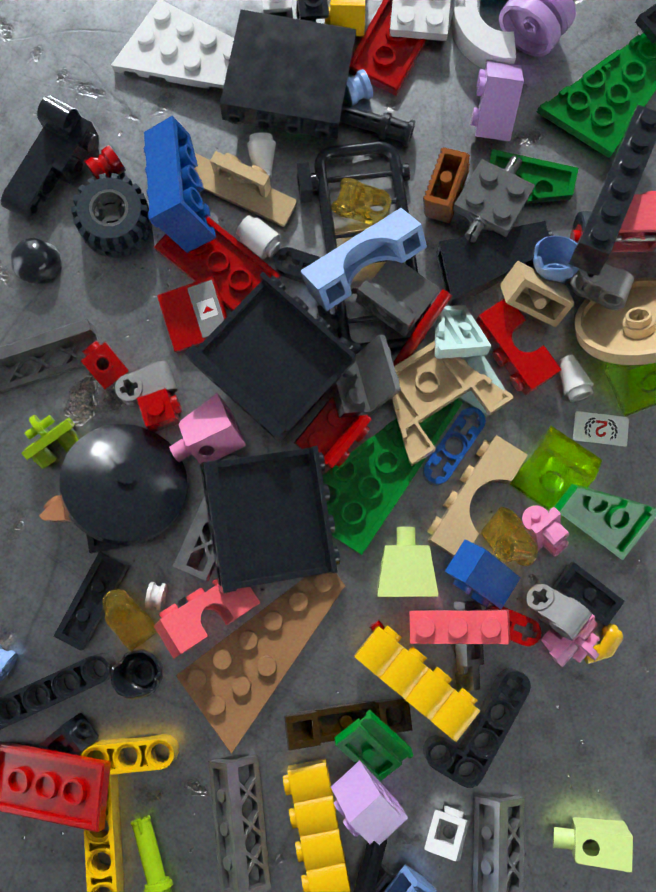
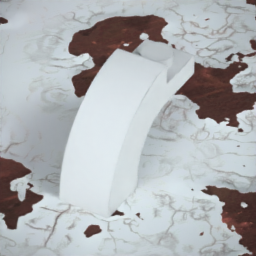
M456 0V7H454L451 20V31L456 45L463 55L482 69H485L486 60L514 64L516 60L514 31L504 32L488 26L480 17L477 0Z

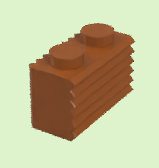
M443 147L440 149L439 159H437L427 191H425V196H423V205L426 217L450 223L454 215V204L463 190L469 173L470 155Z

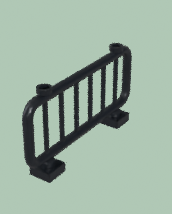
M374 141L324 148L315 159V173H310L309 162L297 163L300 203L312 202L313 191H318L326 254L337 248L336 239L355 237L364 231L356 230L335 233L332 211L396 204L397 210L402 208L409 214L404 181L410 180L409 164H401L397 149L387 142ZM382 153L389 159L391 171L327 177L326 162L332 158ZM392 176L395 198L331 205L328 183ZM416 255L406 260L405 264L418 273ZM351 288V293L357 294L358 288ZM345 300L334 306L335 314H331L330 309L326 311L321 305H318L316 318L318 316L323 318L331 326L332 330L330 332L332 334L338 331L339 339L344 337L354 346L355 354H358L370 343H357L353 341L350 336L349 324L380 320L375 315L348 318ZM431 304L428 306V308L424 311V313L415 323V328L418 326V324L430 308ZM409 337L386 341L391 351H397L403 348Z

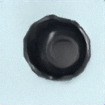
M37 238L22 240L11 253V264L14 273L18 278L28 283L39 284L42 280L54 279L61 266L60 254L55 246Z
M140 649L127 652L118 664L114 665L111 669V685L120 696L127 699H143L150 696L159 687L163 679V665L154 653Z

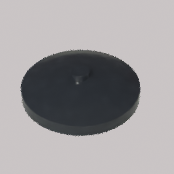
M114 424L100 427L80 438L71 447L62 463L59 492L63 507L71 521L81 531L96 540L114 545H133L146 542L167 530L176 520L183 507L188 484L183 461L178 462L174 458L169 448L171 444L166 439L147 428L130 424Z

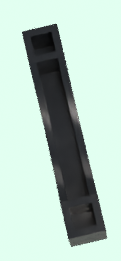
M637 105L568 263L569 265L598 276L607 261L656 143V111Z

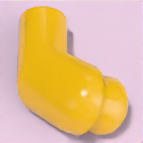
M610 623L608 626H603L602 635L604 637L600 644L593 647L599 656L596 660H593L586 655L584 657L586 664L614 656L623 641L622 631L618 629L617 625Z

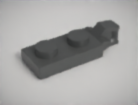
M476 601L454 602V610H482L481 605ZM454 644L457 672L455 673L457 690H461L462 687L466 691L480 690L479 666L484 664L483 644Z

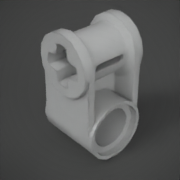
M604 264L598 276L579 269L571 278L569 286L577 296L594 301L605 308L619 310L625 307L634 278L626 270ZM586 282V283H587L586 287H585L584 289H582V286H583L584 283Z
M158 361L143 369L123 375L115 384L116 394L129 407L139 406L136 398L164 388L171 394L178 391L167 361ZM130 386L135 388L133 396L127 394L129 392L128 387Z
M545 584L533 586L526 596L527 604L535 611L537 617L571 641L576 638L592 616V613L580 602L561 594Z

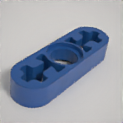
M468 407L462 410L436 447L435 452L432 453L423 467V477L429 484L435 486L442 485L451 477L485 426L486 419L480 409ZM471 415H474L476 417L475 423L478 427L472 426L465 434L471 437L468 441L462 433L455 432L454 429L456 427L461 431L467 422L463 417L469 418ZM450 438L458 439L462 443L461 453L457 455L450 454L445 447L446 441ZM440 452L445 459L454 461V464L451 466L447 462L442 468V472L445 474L444 477L438 476L434 479L431 477L433 471L429 467L430 465L436 467L442 460V457L437 456V453Z

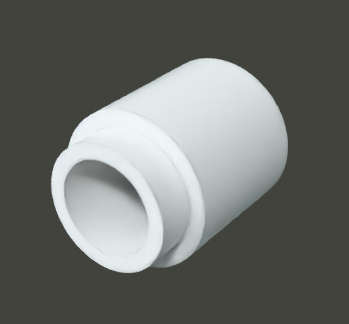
M247 216L237 228L236 235L240 237V242L262 259L267 256L273 257L281 246L279 242L280 234L258 217Z

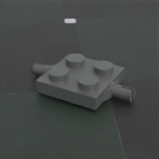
M512 156L505 169L482 159L456 200L453 211L466 217L472 223L464 235L468 241L471 237L470 242H476L482 229L491 230L507 237L535 187L534 184L516 175L517 170L522 164V160L519 157L515 163L517 156Z

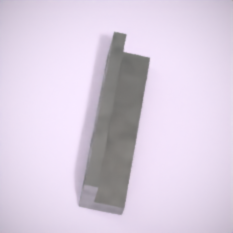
M88 319L0 347V370L3 369L10 373L5 384L0 385V394L84 367L81 362L83 357L77 355L76 352L81 343L90 340L93 343L97 340L100 344L95 326ZM62 351L68 354L60 366L54 367L47 364L54 352ZM33 360L39 363L33 375L26 377L19 373L24 362Z
M229 454L222 457L220 461L241 457ZM205 495L173 567L209 582L215 568L213 550L211 552L210 549L212 541H209L211 534ZM205 551L208 561L203 572L196 569Z
M249 755L234 760L216 759L208 761L220 892H264L270 890L271 883L258 755ZM248 765L249 778L245 785H242L239 782L238 767ZM246 798L252 801V811L247 819L242 815V805ZM251 831L255 834L256 843L249 853L245 848V840ZM253 865H255L259 872V883L249 886L248 875Z
M484 794L475 795L473 892H507V882L510 876H512L511 887L508 892H523L524 797L512 796L500 799ZM508 807H512V819L508 823ZM510 842H512V852L507 857V848Z

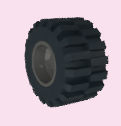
M106 173L99 174L100 179L94 180L93 177L88 179L89 185L85 187L82 184L78 188L80 196L74 195L72 201L75 206L71 207V213L74 217L73 222L85 243L93 251L98 249L100 255L106 257L108 252L111 253L112 257H119V252L123 251L125 256L132 254L130 251L132 247L139 250L142 247L140 240L142 239L146 242L149 238L147 230L151 231L152 223L148 217L149 206L140 187L136 183L132 184L130 178L125 176L121 180L119 174L112 173L111 178H107Z

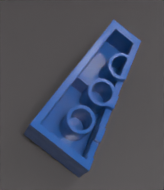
M172 115L144 132L145 172L148 185L146 192L149 200L148 217L156 228L159 227L188 253L215 239L216 234L214 228L209 227L206 218L211 216L209 206L206 203L203 204L199 193L204 190L202 180L194 169L198 167L191 136Z

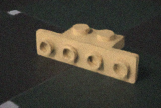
M215 151L211 160L195 153L198 167L194 169L202 180L205 191L282 227L286 226L297 205V201L272 189L270 177L264 169L255 165L252 167L241 163L239 158L230 153L224 155Z

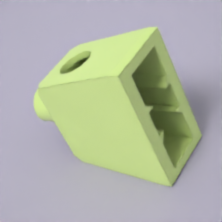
M397 527V545L384 546L376 591L377 597H438V587L430 546L416 545L415 527Z
M575 817L572 818V829L553 827V848L571 850L575 863L632 873L633 836L624 821ZM592 839L590 843H584L586 840Z

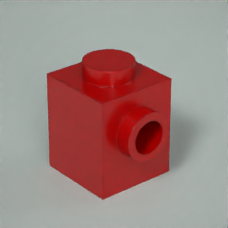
M96 340L82 351L85 357L81 359V362L104 390L129 371L106 341L100 345Z
M166 388L136 398L145 426L150 431L157 432L180 423L181 420L178 413L182 412L179 399L177 395L172 396Z

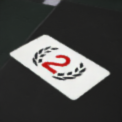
M576 411L573 440L626 447L629 418Z

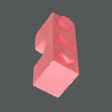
M216 578L212 581L214 587L205 592L201 587L186 597L188 603L178 608L176 604H173L160 612L159 616L161 619L154 625V628L173 659L208 637L201 624L202 611L212 610L217 612L225 624L228 625L260 604L252 588L245 587L236 589L233 592L222 593L219 591Z
M509 610L409 611L410 644L510 643Z

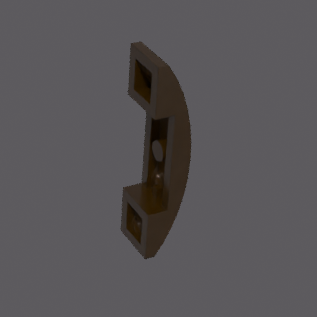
M404 698L382 699L336 705L286 715L284 719L287 748L290 751L321 746V743L335 741V737L358 718L360 720L363 719L368 710H371L395 733L412 731L409 702Z

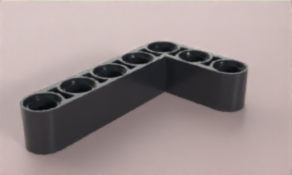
M108 653L96 654L0 697V730L111 679V669L116 665V660ZM96 660H100L105 665L106 670L103 677L97 676L93 671V665ZM67 674H71L75 678L76 685L73 690L65 686L64 679ZM38 687L42 688L46 693L44 703H40L36 699L35 692ZM8 701H11L16 706L14 717L9 715L6 710Z

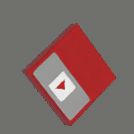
M214 276L157 295L174 352L176 353L188 350L192 345L199 346L227 317Z

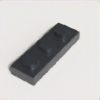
M98 552L54 637L80 651L84 650L129 566L103 552Z

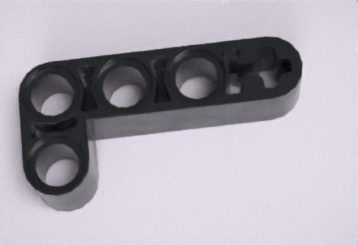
M50 95L45 96L41 100L37 110V118L43 128L1 197L2 207L29 221L36 218L60 178L52 168V164L81 118L77 109Z
M513 668L502 670L483 701L479 714L471 723L459 746L439 735L431 736L425 741L423 754L428 764L434 770L463 787L474 788L478 786L529 695L531 684L528 677ZM509 679L516 680L519 684L517 690L507 684ZM500 693L512 699L511 703L499 697ZM502 704L505 708L504 716L499 720H492V708ZM481 733L489 734V744L484 748H477L475 746L476 737ZM437 745H443L447 748V753L441 760L431 758V751ZM466 762L474 763V771L470 776L463 777L459 775V769L462 764Z

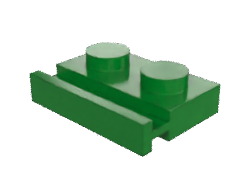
M371 710L366 712V716L360 720L358 718L335 737V746L353 762L357 763L360 760L380 782L399 768L404 759L413 757L412 748Z

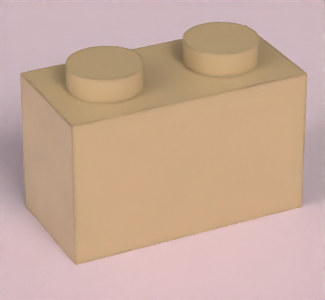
M520 261L515 263L500 284L507 304L554 327H557L574 306V301L566 285L541 277L535 269Z

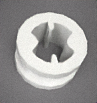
M150 582L145 599L146 609L150 610L152 607H156L157 611H163L168 592L167 584L162 583L161 586H157L156 582Z

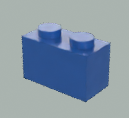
M466 539L445 570L447 574L455 579L453 582L455 587L468 595L470 592H473L470 598L486 608L490 603L502 609L521 578L489 551Z

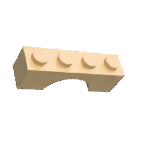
M497 435L490 442L486 439L482 442L476 452V455L480 457L474 467L468 465L459 479L463 482L462 487L458 493L455 491L450 493L443 505L447 508L445 514L441 519L436 516L427 530L431 534L428 542L451 557H454L465 539L474 543L479 535L470 517V503L477 489L488 483L507 484L511 482L528 454Z

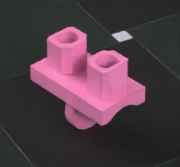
M537 505L531 506L524 511L522 516L523 525L531 533V543L537 551L544 546L556 557L568 547L569 542L566 538L569 536V532L561 525V513L555 507L549 513L545 508Z
M593 614L573 641L562 637L554 629L549 630L541 639L550 651L554 661L562 668L571 657L580 663L586 655L593 660H596L599 656L598 652L593 648L600 640L593 633L599 626L594 620L595 616Z

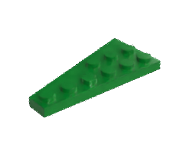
M644 33L638 34L630 40L629 44L620 50H616L584 73L575 83L559 91L557 96L541 104L536 112L610 158L620 144L637 105L645 107L656 91V42L652 44Z
M456 399L419 423L434 446L463 404L459 399ZM397 418L353 450L341 466L335 465L322 475L323 483H327L330 491V501L327 502L328 515L331 514L335 523V533H332V536L361 556L427 458L425 457L411 466Z

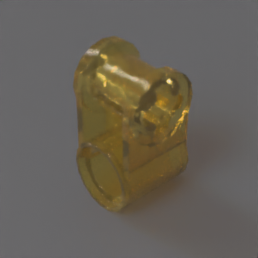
M343 178L341 180V191L337 200L333 201L331 206L334 213L371 226L389 215L391 198L386 191L363 184L352 178ZM380 205L383 207V210L374 211L370 207Z
M500 507L481 530L482 536L489 543L500 561L507 563L516 561L519 565L530 566L535 562L538 555L536 542L527 532L516 513L506 507Z
M116 589L104 596L102 606L105 611V621L130 651L135 650L157 633L154 628L155 623L151 617L136 604L127 592Z

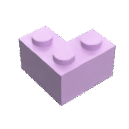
M486 60L485 70L479 69L476 96H481L479 108H473L470 124L475 126L476 137L503 141L511 140L524 83L521 65Z
M360 760L331 786L337 798L334 805L345 817L343 820L344 825L354 837L360 834L369 844L375 840L380 845L408 819L398 800Z

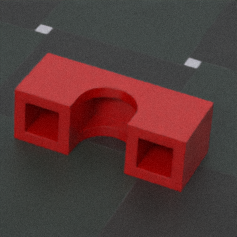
M504 298L479 314L476 322L493 349L492 356L497 364L507 369L511 375L509 379L513 387L517 391H522L526 396L555 377L562 369L544 345L533 352H523L514 345L512 334L521 328L526 319L519 309L507 304Z

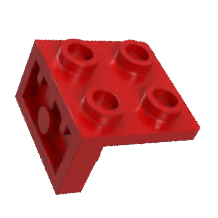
M332 396L295 440L294 444L300 449L318 445V452H322L324 456L325 467L333 468L335 465L339 467L350 455L348 448L355 440L360 442L369 432L370 428L367 425L372 418L368 415L339 418Z

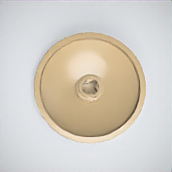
M656 277L634 278L625 307L622 309L611 310L589 299H586L580 305L575 315V331L579 344L587 353L605 362L620 365L656 363Z

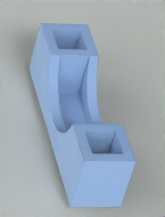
M404 209L396 210L302 269L300 272L308 292L328 311L352 295V280L362 268L374 262L384 260L403 263L427 248L422 224Z

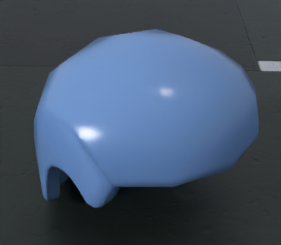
M556 235L541 239L537 242L534 251L533 263L536 272L541 277L550 281L560 282L571 279L579 270V268L568 264L577 242L568 237Z

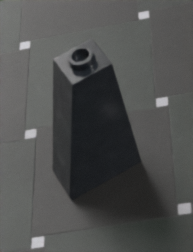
M546 221L512 227L507 237L490 231L480 233L476 242H470L471 237L469 241L465 237L440 241L436 253L445 291L452 295L448 305L456 306L499 284L517 261L529 267L533 266L537 242L544 237L553 236L552 231L547 229Z

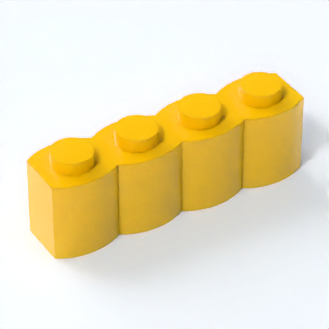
M388 625L384 630L377 626L355 653L354 657L451 739L457 742L479 714L480 710L474 706L478 700L463 687L459 692L449 685L452 680L451 677L438 667L434 671L424 664L427 658L413 646L407 650L398 643L402 637Z
M326 758L290 765L287 770L288 775L283 776V784L286 796L292 795L294 808L289 809L292 829L298 828L300 841L295 842L297 859L299 863L304 862L307 873L301 876L303 892H351Z

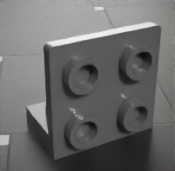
M387 260L370 283L365 280L358 288L356 302L405 337L438 295L440 289L405 263Z
M377 335L356 355L355 363L331 388L339 418L357 417L359 415L370 416L401 391L399 377L396 374L391 350L388 347L385 335Z

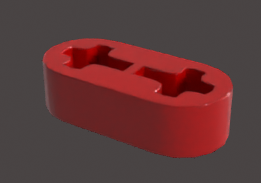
M491 605L485 609L509 610L510 641L523 646H533L540 640L542 634L541 627L534 619L504 606L502 609ZM527 623H529V629L533 631V636H526L522 640V633L513 628L515 624L526 627Z

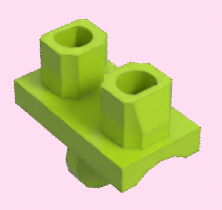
M36 415L31 416L29 421L33 427L24 433L29 440L38 434L41 437L26 447L21 454L26 460L32 458L42 469L46 468L57 459L48 447L49 444L57 440L64 450L68 452L79 440L76 431L73 429L75 423L68 417L48 431L47 427L55 422L51 415H48L43 420H40Z

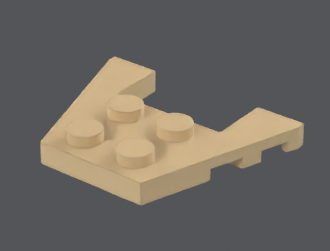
M435 341L394 366L399 377L401 391L391 399L411 466L435 452L436 448L419 425V423L469 391H472L489 416L514 399L511 393L507 390L503 391L492 383L489 377L484 374L481 375L467 365L468 362L461 357L436 359Z

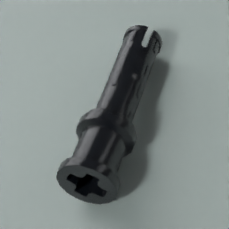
M343 104L340 122L376 132L380 139L385 140L387 137L401 141L407 147L411 141L416 122L413 119L405 121L392 117V113L389 112L380 115Z

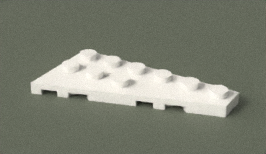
M158 0L111 66L114 72L124 74L125 71L137 73L139 77L149 78V75L165 78L167 82L209 89V86L223 89L234 38L167 2Z

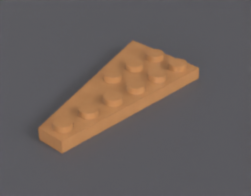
M336 573L306 576L176 675L231 754L344 589L345 585Z

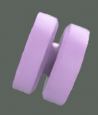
M509 0L499 15L500 28L504 32L514 31L515 47L534 57H543L552 51L558 43L560 36L565 34L573 24L576 17V7L573 0Z

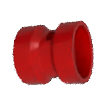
M109 145L101 150L98 158L90 157L84 161L96 180L100 179L99 174L106 173L107 178H110L112 173L120 175L126 171L124 165Z

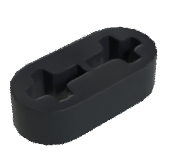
M284 247L279 249L274 255V265L276 271L283 277L305 284L300 271L321 257L291 247ZM289 256L292 257V263L299 266L289 264L287 268H283L282 261L280 260H286Z

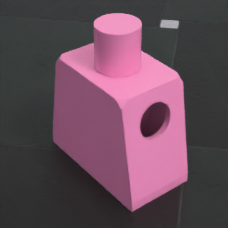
M217 393L180 421L179 427L183 438L169 446L178 462L193 455L201 464L229 455L245 447L246 443L232 411Z

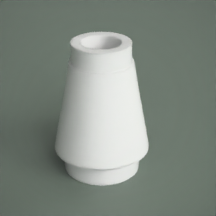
M260 132L251 134L249 142H247L252 166L255 165L264 169L271 178L276 142L273 141V136L270 133Z
M574 355L565 356L557 361V364L562 369L560 377L564 396L568 397L570 402L583 400L593 394L591 388L593 383Z

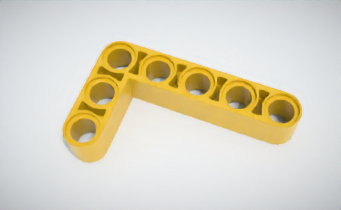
M168 734L101 740L83 751L81 756L91 758L94 750L100 751L104 755L105 760L111 761L105 817L109 825V831L94 832L84 829L87 892H100L101 887H107L111 892H124L118 774L167 768L179 753L178 741L175 737ZM157 744L167 746L170 752L169 758L161 759L157 756L155 751ZM126 747H131L136 751V762H130L125 758L124 749ZM98 853L108 854L111 864L104 865L101 863Z

